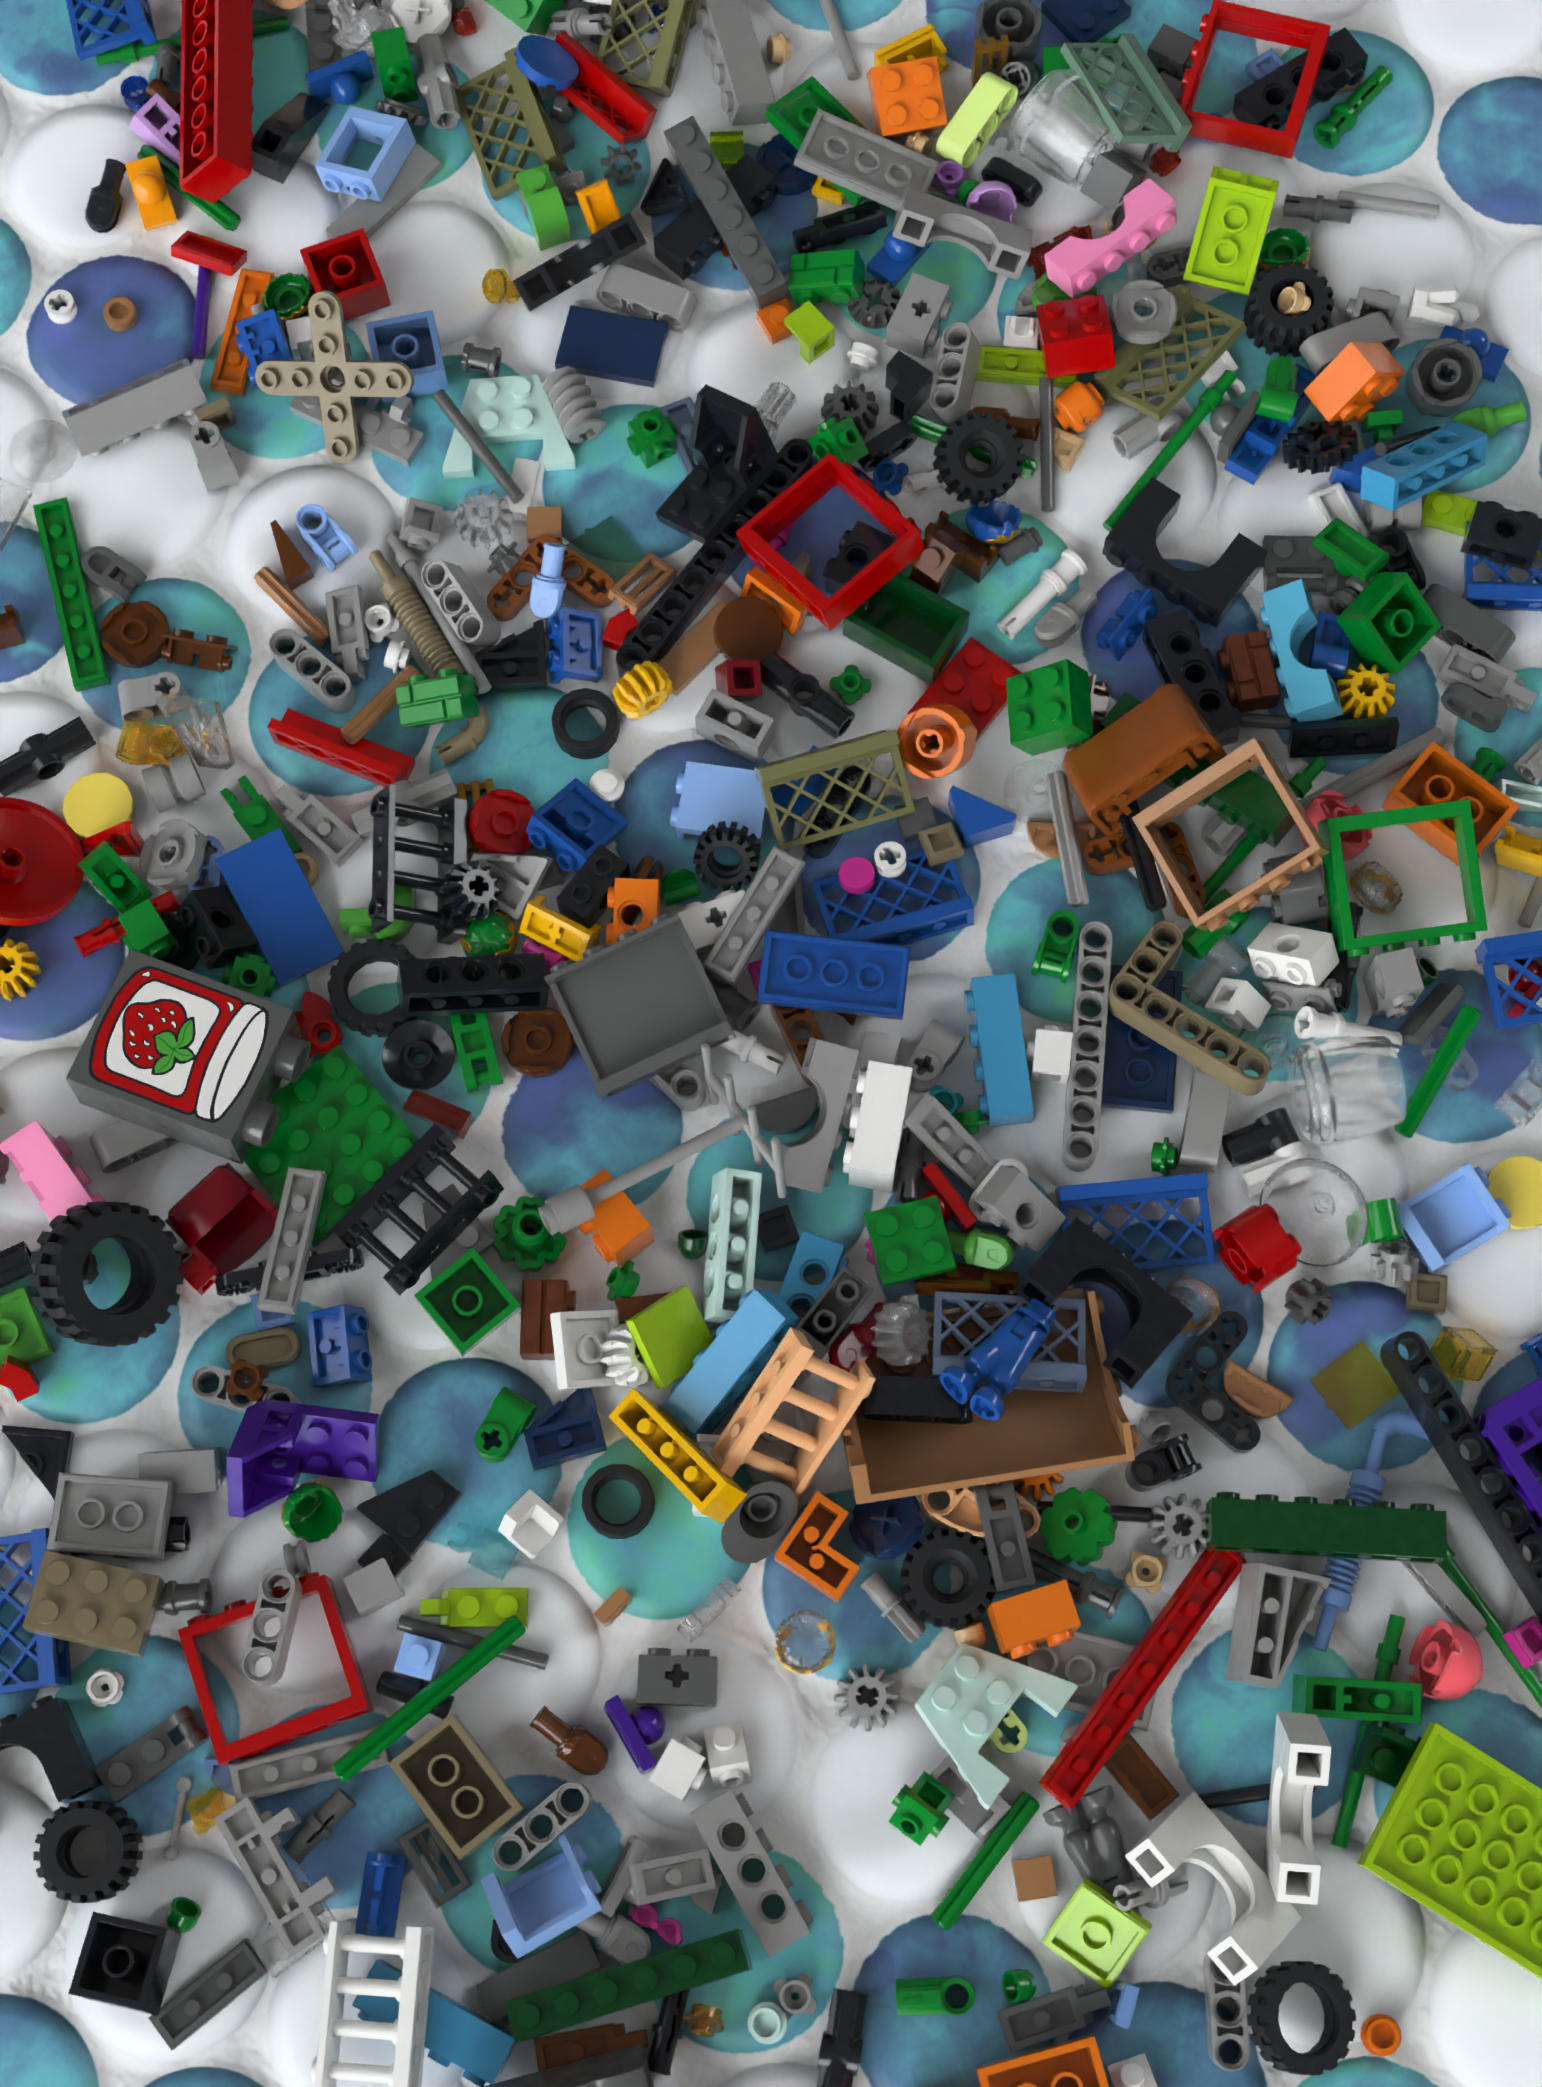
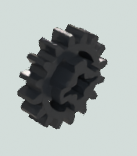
M1327 420L1316 423L1312 422L1309 428L1300 426L1297 428L1298 433H1288V439L1282 441L1284 464L1288 463L1290 470L1298 468V473H1303L1306 470H1311V474L1324 471L1327 473L1330 472V467L1342 468L1343 461L1351 462L1353 461V455L1358 454L1356 430L1352 431L1351 425L1342 427V422H1336L1333 425H1329Z

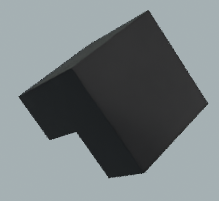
M898 351L886 365L885 387L891 391L890 414L900 421H907L909 423L914 414L919 411L930 396L933 372L901 351Z

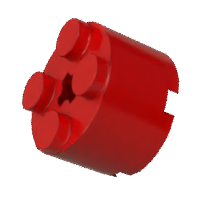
M1267 1203L1262 1206H1250L1217 1228L1213 1234L1214 1242L1219 1239L1221 1240L1223 1249L1218 1251L1226 1268L1243 1286L1247 1283L1255 1286L1251 1290L1255 1293L1262 1291L1294 1269L1297 1265V1255L1302 1252L1298 1240L1292 1234L1285 1232L1279 1224V1217L1276 1211Z

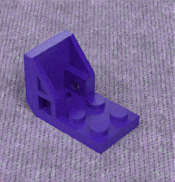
M1541 1376L1475 1417L1473 1421L1542 1531V1487L1538 1482L1540 1475L1535 1466L1529 1460L1524 1461L1520 1455L1542 1442Z
M267 1399L247 1407L227 1454L229 1516L245 1518L288 1496L294 1491L301 1473L376 1482L379 1474V1414Z

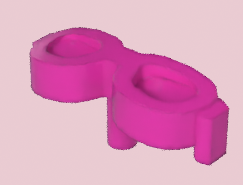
M651 1904L639 1905L630 1909L628 1915L631 1916L635 1923L657 1930L659 1936L669 1944L680 1945L683 1940L681 1935L682 1927L677 1920L667 1918L662 1922L659 1921L658 1911Z

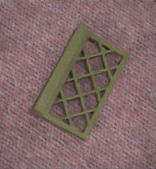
M612 0L608 14L612 19V26H605V28L611 29V32L608 35L602 36L597 59L605 65L607 58L618 53L624 66L614 72L629 86L655 91L658 95L670 98L697 0H669L668 9L657 17L649 5L655 0H641L627 10L624 8L622 0ZM646 7L652 20L636 30L630 17ZM626 20L633 33L617 43L613 36L614 29ZM657 27L661 34L659 42L647 50L641 36ZM637 39L643 53L628 62L621 49ZM648 59L652 67L648 81L636 78L632 71L634 67ZM628 72L631 77L625 76L624 74Z
M515 47L504 53L506 61L460 85L459 89L455 90L460 114L491 197L495 201L519 189L515 174L526 170L523 169V166L529 154L538 156L541 162L540 165L547 163L550 172L554 171L557 176L569 170L537 85L528 79L516 64L518 58L514 56ZM507 73L509 80L504 91L493 89L496 79ZM473 91H479L481 94L476 106L467 105L464 96ZM489 95L500 97L495 112L484 110ZM509 100L519 104L514 118L503 115ZM480 116L491 118L485 133L478 132L475 129ZM500 121L511 124L505 139L493 136ZM519 127L529 130L524 145L513 142ZM490 142L502 145L495 160L485 156ZM509 148L521 151L515 166L503 163ZM500 169L512 172L507 183L499 187L496 186L495 181Z
M1181 284L1172 291L1176 298L1178 313L1175 327L1169 335L1157 343L1146 345L1125 341L1114 352L1115 368L1098 370L1093 375L1097 391L1103 400L1110 403L1114 398L1161 421L1246 330L1244 321L1193 298L1190 288ZM1194 312L1205 316V320L1185 324ZM1221 326L1231 328L1226 334L1212 337V328ZM1207 330L1208 338L1188 342V333ZM1183 335L1184 343L1164 347V344L1171 337ZM1210 348L1209 353L1205 357L1190 359L1189 351ZM1180 353L1186 354V361L1166 364V356ZM1162 359V366L1143 370L1144 365L1149 360ZM1188 370V375L1183 380L1169 383L1168 374ZM1164 375L1165 384L1145 388L1144 379ZM1140 380L1141 389L1127 392L1122 390L1129 382ZM1166 394L1167 396L1158 407L1148 403L1146 397Z
M892 728L883 729L753 767L757 781L761 786L777 848L784 851L915 812L898 747L900 742L897 730ZM890 752L894 767L889 776L885 778L871 770V767L879 755ZM869 759L866 766L859 763V761ZM848 764H853L863 770L854 788L837 780L842 768ZM831 769H835L832 776L824 772ZM868 773L885 782L875 801L858 792ZM814 774H820L829 780L820 798L803 790L808 778ZM895 775H897L899 785L892 782ZM797 779H801L798 786L790 782ZM784 783L795 789L786 808L774 803L770 787ZM834 783L851 792L841 811L824 802ZM889 786L901 791L905 806L890 810L880 804ZM800 793L817 802L807 821L790 812ZM856 795L872 804L866 817L859 820L846 814ZM822 805L839 814L832 828L825 830L812 824ZM776 808L783 812L780 819H778ZM877 808H880L881 810L885 811L883 813L874 815ZM788 815L805 824L798 838L784 841L781 827ZM843 818H846L851 821L849 823L840 825ZM809 828H812V829L818 831V832H815V833L806 835L807 832H808V830H809Z

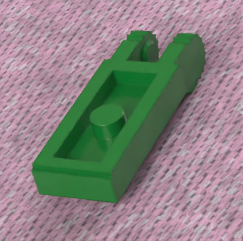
M245 775L239 778L238 781L242 790L249 795L252 801L244 807H240L236 797L230 790L224 788L220 791V794L234 812V818L251 841L280 827L293 854L303 852L302 847L262 794H258Z

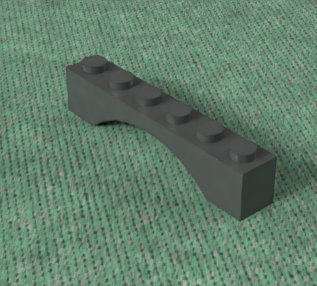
M694 116L665 130L664 135L672 156L713 221L758 309L761 310L783 298H791L785 277Z

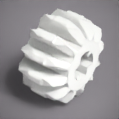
M621 1324L620 1327H616V1329L606 1333L607 1341L600 1345L605 1352V1356L600 1362L606 1363L608 1366L605 1376L614 1377L615 1385L631 1386L632 1388L643 1386L647 1381H651V1374L627 1324Z

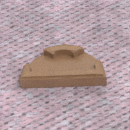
M1027 821L1028 838L1035 849L1047 857L1060 860L1054 823ZM1075 823L1081 854L1083 853L1084 846L1095 838L1097 826L1094 823Z
M1229 1359L1223 1372L1224 1391L1228 1399L1247 1415L1254 1418H1270L1283 1412L1295 1399Z

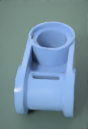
M307 504L297 512L296 523L303 541L314 552L327 571L333 572L335 565L349 554L355 555L358 553V549L349 535L332 520L322 507L316 504ZM312 522L321 523L320 526L315 529L307 528V526Z

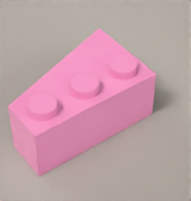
M36 1120L0 1143V1150L12 1160L20 1172L18 1174L24 1184H28L40 1202L39 1205L51 1221L57 1215L67 1216V1209L75 1205L105 1201L99 1193L95 1196L92 1195L87 1187L92 1182L80 1164L74 1167L68 1159L72 1151L60 1135L54 1138Z

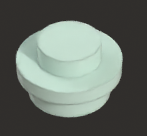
M766 2001L759 2003L751 2010L747 2024L751 2036L756 2041L762 2044H773L785 2035L788 2019L781 2006L774 2002Z

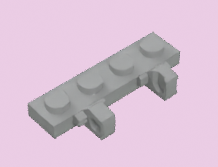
M341 370L339 375L332 378L331 382L334 385L338 386L345 382V377ZM295 396L289 406L291 413L323 427L319 396ZM406 396L397 397L391 405L390 412L383 409L381 413L354 402L359 444L409 467L425 442L424 433L410 427L412 419L409 417L414 410L411 402L412 399Z
M247 1796L215 1817L214 1820L289 1957L296 1958L323 1940L326 1930L318 1918L319 1915L326 1911L322 1903L340 1890L332 1876L324 1877L311 1887H308L305 1881L298 1882L280 1849V1846L284 1844L280 1835L287 1833L301 1823L295 1809L287 1807L275 1816L272 1815L270 1810L261 1814L252 1797Z

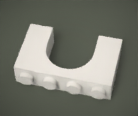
M1277 1711L1264 1867L1277 1902L1318 1905L1321 1864L1314 1849L1312 1838V1795L1314 1785L1328 1786L1332 1746L1317 1714Z
M1195 1791L1175 1805L1125 1855L1151 1888L1174 1872L1183 1862L1198 1864L1216 1877L1228 1896L1231 1906V1922L1227 1931L1207 1954L1234 1986L1259 1969L1303 1918L1291 1903L1276 1901L1267 1875Z

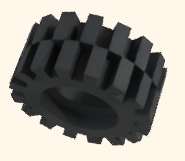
M725 821L719 822L717 828L714 824L710 825L707 832L703 831L700 835L694 852L693 864H696V874L703 873L701 881L706 884L711 880V888L717 890L718 884L723 885V892L730 890L731 885H733L735 891L741 889L742 883L747 886L751 882V878H754L761 856L759 854L761 850L760 843L755 844L757 837L754 833L750 836L747 835L749 828L743 825L741 831L736 829L737 822L732 821L730 827H726ZM719 847L733 848L740 854L741 861L735 866L722 865L715 860L714 851Z

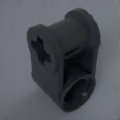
M1394 527L1383 530L1375 544L1384 551H1386L1383 547L1384 545L1392 546L1397 553L1386 551L1390 554L1389 562L1377 573L1407 572L1419 591L1423 590L1426 586L1425 573L1415 556L1408 536L1401 529Z
M1187 1433L1171 1438L1155 1448L1137 1455L1135 1460L1129 1463L1125 1471L1128 1485L1135 1491L1146 1492L1171 1481L1181 1480L1202 1470L1201 1463H1196L1187 1444L1189 1440ZM1137 1464H1147L1152 1468L1154 1473L1152 1481H1144L1139 1478L1136 1473Z

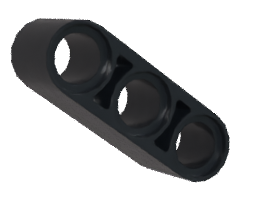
M874 1375L876 1380L873 1383V1388L868 1397L862 1401V1417L870 1420L940 1424H968L973 1422V1412L970 1409L971 1397L965 1404L958 1403L945 1390L940 1382V1378Z

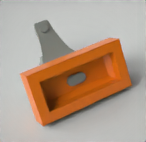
M802 551L791 565L806 579H809L813 574V568L809 564L812 556ZM756 566L752 568L746 575L740 596L756 597L766 601L777 611L783 628L794 636L802 629L808 610L767 572L764 573Z

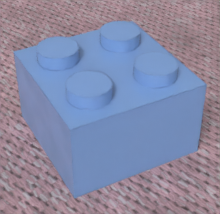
M433 310L366 323L373 361H399L411 369L414 376V385L412 390L404 396L410 398L436 393L441 389H444V391L449 390ZM382 397L383 403L395 401L397 397Z

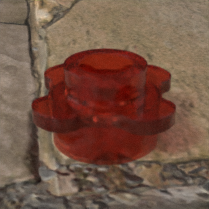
M1163 146L1151 157L1152 162L1148 167L1153 173L1157 172L1160 177H1164L1172 172L1182 161L1178 155L1180 151L1167 152Z

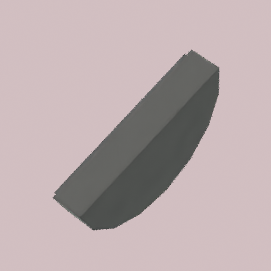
M815 1086L754 1105L757 1111L758 1125L766 1131L774 1132L776 1135L792 1134L804 1128L815 1113L818 1103L817 1090Z

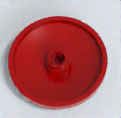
M0 797V924L8 926L34 925L54 918L73 902L84 876V872L77 865L84 858V854L77 836L59 816L36 803L10 797Z

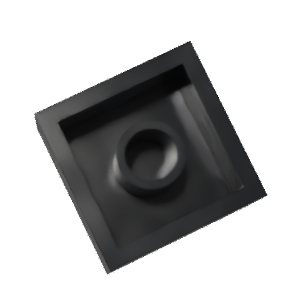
M93 1912L68 1994L158 2016L182 1935L167 1928Z

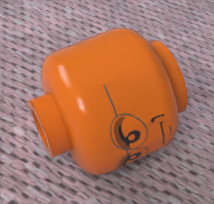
M1076 381L1055 397L1054 405L1057 411L1053 414V417L1063 430L1070 427L1074 432L1082 433L1102 417V406L1105 405V402L1090 382L1085 385L1080 381Z

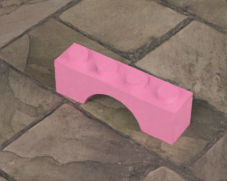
M1150 178L1146 179L1123 196L1125 218L1115 231L1097 239H1081L1070 235L1044 255L1047 277L1072 299L1077 298L1083 292L1089 291L1099 280L1110 272L1116 271L1122 263L1134 254L1143 251L1149 243L1161 234L1171 230L1177 223L1175 199Z

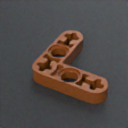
M548 535L536 538L522 553L512 569L505 573L487 596V605L498 621L506 622L512 620L529 602L532 582L528 585H519L515 581L517 575L524 571L537 575V573L541 572L543 557L541 558L540 551L544 550V543L563 544L562 542ZM566 546L561 576L567 581L566 588L596 608H604L612 604L613 601L607 597L609 589L615 585L613 579ZM570 565H578L583 569L581 575L574 579L567 578L564 575V570ZM589 577L591 584L597 588H602L605 585L607 593L599 592L595 595L592 585L587 582ZM509 586H510V587L512 588V590H513V593H512V594L510 593ZM508 599L510 606L508 608L501 606L498 609L496 602L498 600L505 602Z
M1168 822L1159 830L1162 835L1166 834L1168 839H1173L1172 844H1168L1178 863L1183 864L1188 869L1186 877L1205 907L1206 892L1184 833L1176 823ZM1124 832L1114 834L1110 838L1105 836L1094 839L1084 846L1082 863L1088 873L1098 876L1134 867L1131 855L1124 852L1122 848L1127 843ZM1112 847H1116V856L1118 859H1115V852L1112 853ZM1098 852L1101 857H1104V862L1098 863L1096 858H1092L1093 853ZM1154 857L1175 913L1182 918L1190 919Z

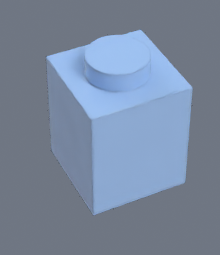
M405 1632L393 1671L405 1676L432 1682L440 1674L448 1646L439 1641Z

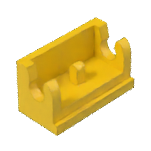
M930 23L874 51V67L937 56L939 74L948 70V63L943 56L947 53V50Z
M1506 824L1504 827V840L1498 838L1494 846L1497 863L1542 878V840L1518 833L1515 830V826Z
M542 894L527 903L519 928L520 933L576 962L585 958L583 955L585 951L599 945L600 939L596 936L603 930V926L595 923L588 929L542 905L547 900V897Z

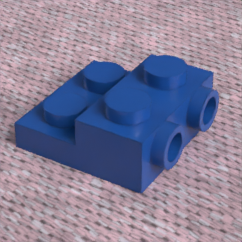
M575 778L532 814L526 833L529 834V840L537 849L546 848L556 856V862L562 870L567 872L573 870L577 873L600 844L606 848L627 829L630 821Z

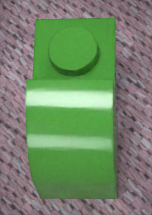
M547 163L516 173V181L527 207L529 223L540 251L571 241L570 226L558 186H555Z
M394 885V904L416 908V889ZM368 908L339 909V924L344 934H349L353 938H368L371 934H375L377 941L383 942L384 939H390L397 943L410 932L414 925V922L394 919L392 924L380 932H371L372 919L368 916Z

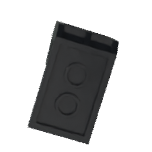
M706 384L697 394L689 444L698 464L655 514L661 523L709 546L773 473L778 453L756 407Z

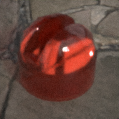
M469 7L463 8L453 15L451 23L456 34L464 37L478 33Z

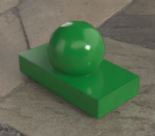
M1337 517L1313 538V547L1332 559L1336 571L1345 577H1350L1353 574L1366 583L1389 562V553Z

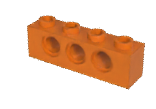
M615 878V887H608L607 905L608 908H614L613 923H607L606 944L613 945L617 943L616 938L631 929H636L637 932H640L650 927L649 922L660 916L661 882L659 879ZM630 907H639L643 912L641 922L635 926L626 925L623 919L624 912Z

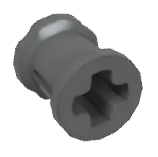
M466 342L462 352L461 371L469 373L471 370L489 374L490 378L497 377L501 365V349L494 347L493 350L474 347L473 343Z

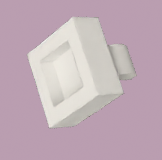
M1006 315L1003 347L1037 350V318Z

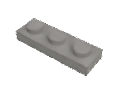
M925 1094L904 1121L905 1125L969 1190L975 1191L997 1164L934 1096Z

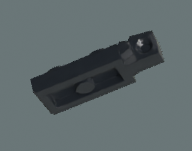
M870 201L856 207L854 206L813 219V225L794 230L792 234L795 249L799 254L812 253L817 248L827 245H838L845 242L846 239L855 236L873 234L878 229L887 227V219L879 205L875 201Z

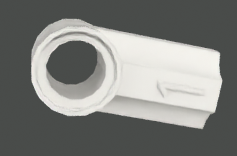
M1304 1141L1288 1144L1276 1150L1272 1156L1239 1167L1237 1170L1241 1186L1249 1199L1284 1186L1288 1188L1296 1187L1318 1176Z

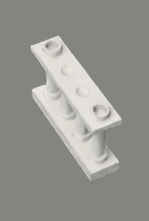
M330 1921L329 1929L326 1931L323 1940V1950L327 1954L318 2052L311 2066V2079L315 2082L314 2087H336L337 2080L388 2083L389 2087H421L435 1927L406 1926V1934H403L402 1938L351 1935V1921ZM349 1951L400 1955V1958L403 1959L402 1976L398 1980L347 1977ZM345 1994L396 1997V2000L400 2002L398 2019L394 2023L343 2019ZM341 2036L392 2040L393 2044L396 2045L395 2060L390 2066L339 2062Z

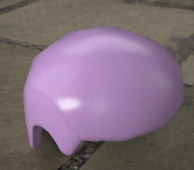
M993 180L981 182L970 192L966 208L1013 224V213L1017 209V202L1008 184Z

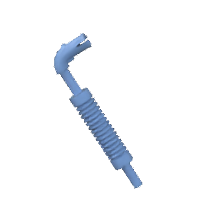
M1410 1407L1407 1410L1398 1408L1386 1411L1375 1421L1371 1429L1374 1435L1364 1469H1353L1349 1482L1352 1488L1347 1489L1349 1495L1345 1496V1499L1356 1500V1506L1371 1507L1372 1502L1381 1501L1379 1495L1383 1494L1387 1479L1378 1475L1389 1437H1393L1395 1433L1408 1436L1409 1433L1430 1441ZM1441 1421L1445 1426L1448 1427L1447 1422ZM1327 1558L1326 1561L1329 1564H1326L1324 1567L1327 1571H1323L1322 1575L1332 1578L1328 1588L1323 1590L1317 1603L1322 1605L1323 1609L1311 1646L1312 1648L1323 1652L1327 1651L1338 1611H1349L1352 1601L1350 1593H1353L1355 1590L1352 1586L1357 1584L1354 1579L1359 1577L1356 1572L1361 1570L1358 1566L1363 1563L1361 1559Z

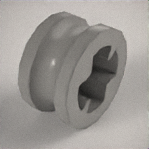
M304 1540L298 1541L296 1546H291L289 1543L284 1544L283 1552L287 1571L297 1576L298 1572H303L305 1575L311 1573L309 1554Z

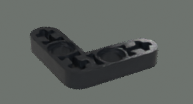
M1227 1311L1217 1317L1216 1321L1210 1325L1171 1372L1165 1382V1391L1171 1401L1229 1449L1236 1453H1246L1251 1451L1260 1440L1261 1432L1259 1426L1252 1418L1208 1383L1247 1335L1248 1325L1244 1317L1237 1312ZM1233 1321L1238 1325L1235 1332L1239 1336L1236 1337L1231 1334L1221 1346L1228 1348V1351L1224 1352L1223 1348L1215 1342L1224 1330L1223 1325L1220 1323L1223 1322L1228 1325ZM1212 1335L1215 1341L1208 1339V1336ZM1210 1348L1215 1352L1217 1361L1213 1367L1206 1368L1197 1362L1196 1352L1199 1349ZM1188 1363L1194 1372L1204 1376L1205 1379L1201 1381L1199 1376L1196 1375L1188 1386L1192 1393L1189 1394L1184 1391L1180 1395L1175 1391L1177 1383L1174 1379L1177 1378L1182 1381L1191 1369L1184 1367V1365ZM1214 1400L1222 1406L1223 1415L1219 1420L1212 1421L1203 1415L1202 1406L1206 1401ZM1230 1413L1236 1417L1231 1422L1233 1426L1239 1430L1245 1426L1250 1430L1248 1437L1252 1440L1251 1443L1245 1440L1240 1444L1234 1440L1237 1433L1229 1426L1224 1432L1219 1429L1227 1421Z

